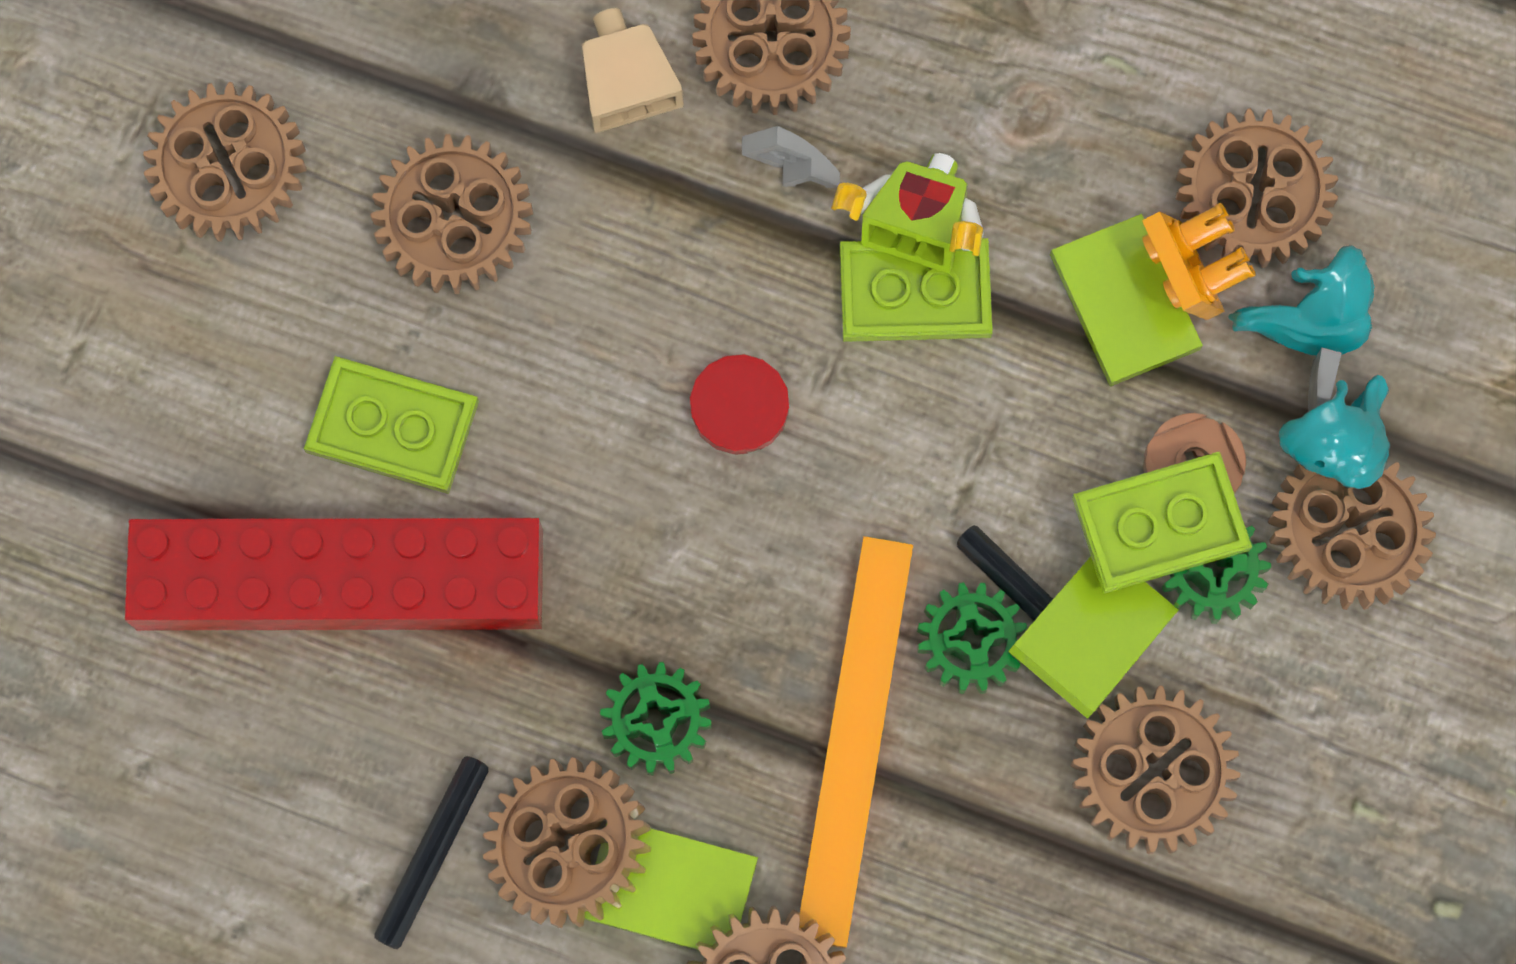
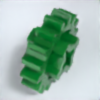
M1252 525L1246 528L1249 539L1255 531ZM1251 542L1252 548L1250 551L1215 561L1216 566L1225 568L1217 580L1216 577H1213L1212 569L1204 567L1205 564L1170 574V579L1164 583L1162 590L1163 592L1176 590L1179 596L1175 600L1174 606L1178 609L1186 603L1191 605V619L1196 620L1203 611L1209 612L1211 624L1218 623L1221 619L1222 611H1226L1227 615L1232 620H1235L1241 615L1240 603L1251 610L1258 602L1251 591L1263 593L1267 589L1268 583L1258 577V575L1267 573L1271 569L1270 562L1259 560L1258 558L1267 548L1265 542L1256 544ZM1241 578L1246 579L1238 593L1226 598L1230 581H1239ZM1186 581H1192L1202 591V596L1196 593Z
M962 582L958 584L956 597L952 598L945 590L939 592L940 608L931 604H927L924 613L932 622L918 624L917 633L927 636L928 640L918 644L917 651L920 654H931L932 658L927 662L924 669L927 672H931L939 668L943 672L939 683L941 686L944 687L951 679H955L958 681V692L960 694L965 693L969 683H975L979 693L984 694L987 691L989 679L992 678L1000 687L1006 683V676L1003 672L1004 668L1012 672L1018 671L1021 664L1008 651L1017 642V636L1023 634L1028 627L1027 623H1014L1013 618L1020 609L1018 604L1007 608L1001 604L1005 595L1004 591L999 590L991 598L986 596L985 583L980 582L976 592L969 593L965 583ZM977 607L988 610L998 620L990 621L978 613ZM956 610L957 623L953 629L945 630L943 633L938 634L939 626L943 619L949 613ZM966 628H972L975 635L984 636L980 641L978 649H972L969 641H960L964 636ZM1006 643L1001 658L989 667L987 653L991 647ZM954 655L966 663L967 670L953 665L945 656Z
M664 662L658 663L655 674H648L645 666L640 664L637 667L638 678L633 681L624 673L619 675L623 687L621 692L612 689L607 690L606 696L614 703L613 708L600 709V716L607 721H612V725L603 729L602 735L604 739L617 738L618 742L612 747L611 753L614 757H618L627 752L629 754L627 760L628 769L633 770L640 761L645 762L647 774L653 776L657 764L664 763L668 773L672 774L675 773L674 760L680 757L689 765L693 762L691 752L689 751L691 746L701 749L705 748L706 741L698 732L699 730L711 729L712 721L708 718L700 717L699 713L710 708L709 699H695L694 696L701 689V684L697 680L686 686L683 683L685 677L684 669L679 668L671 677L666 675ZM656 686L672 689L681 695L684 700L680 698L671 701L658 694ZM639 692L640 701L633 713L627 714L622 718L626 703L635 693ZM658 708L661 715L670 714L669 717L663 719V729L654 731L651 723L642 724L643 721L649 719L648 710ZM691 720L687 734L674 747L672 736L678 725ZM642 737L654 744L656 752L642 750L632 744L628 738Z

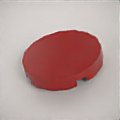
M746 354L724 356L707 365L695 379L690 395L692 420L701 438L716 450L733 455L748 454V452L761 450L772 444L784 430L789 414L788 389L779 372L763 359Z

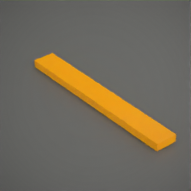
M863 536L799 923V927L802 928L811 919L816 920L819 927L815 939L830 933L835 939L832 946L845 949L848 943L913 550L912 544Z

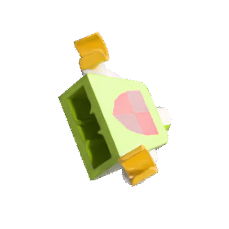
M936 153L932 155L927 167L908 161L900 163L892 175L885 174L863 188L852 183H840L837 187L831 209L847 210L850 212L849 217L855 221H858L860 214H863L861 245L948 274H950L953 267L956 249L972 251L973 256H979L984 233L977 206L966 198L968 183L964 179L954 176L958 169V164L952 157L946 154Z

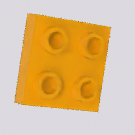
M1221 202L1184 223L1160 211L1142 220L1148 235L1142 237L1144 246L1155 264L1162 263L1168 276V280L1163 282V286L1172 305L1176 309L1182 307L1183 311L1205 320L1225 312L1217 295L1218 293L1249 277L1256 276L1253 265H1248L1247 263L1250 259L1242 247L1205 267L1196 249L1227 233L1230 234L1235 231L1232 221L1227 220L1230 216Z

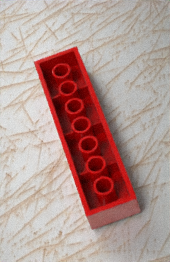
M539 518L129 519L125 621L137 631L542 629L543 528Z

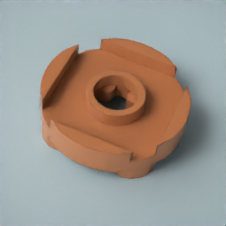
M1187 413L1173 417L1159 427L1145 449L1143 472L1147 473L1185 462V454L1188 452H1193V455L1198 458L1220 451L1235 494L1242 483L1245 473L1246 454L1240 438L1231 427L1223 422L1220 424L1214 419L1205 418L1207 415Z

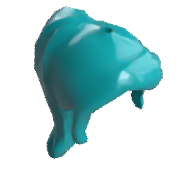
M1351 245L1343 246L1339 249L1332 262L1324 269L1305 270L1297 268V270H1293L1291 276L1294 281L1300 283L1309 282L1316 285L1314 289L1304 296L1297 307L1273 305L1248 306L1238 309L1228 315L1229 320L1233 322L1232 330L1234 332H1258L1288 348L1309 355H1317L1322 348L1342 353L1341 355L1360 348L1368 340L1372 330L1371 316L1368 311L1374 298L1375 289L1372 274L1366 265L1367 260L1363 257L1362 250Z
M1380 375L1374 376L1367 383L1365 390L1354 400L1351 406L1345 405L1344 400L1348 393V385L1344 380H1339L1336 383L1337 392L1332 400L1310 410L1301 418L1290 420L1283 424L1278 433L1279 445L1283 452L1294 458L1306 470L1325 477L1334 478L1345 487L1357 489L1370 487L1383 475L1390 448L1385 426L1380 416V408L1388 394L1389 388L1385 378Z

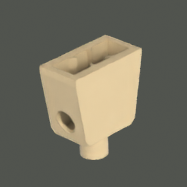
M618 8L607 9L596 14L593 20L599 37L582 43L594 132H602L682 108L683 91L681 84L649 25L641 24L627 29L622 12Z

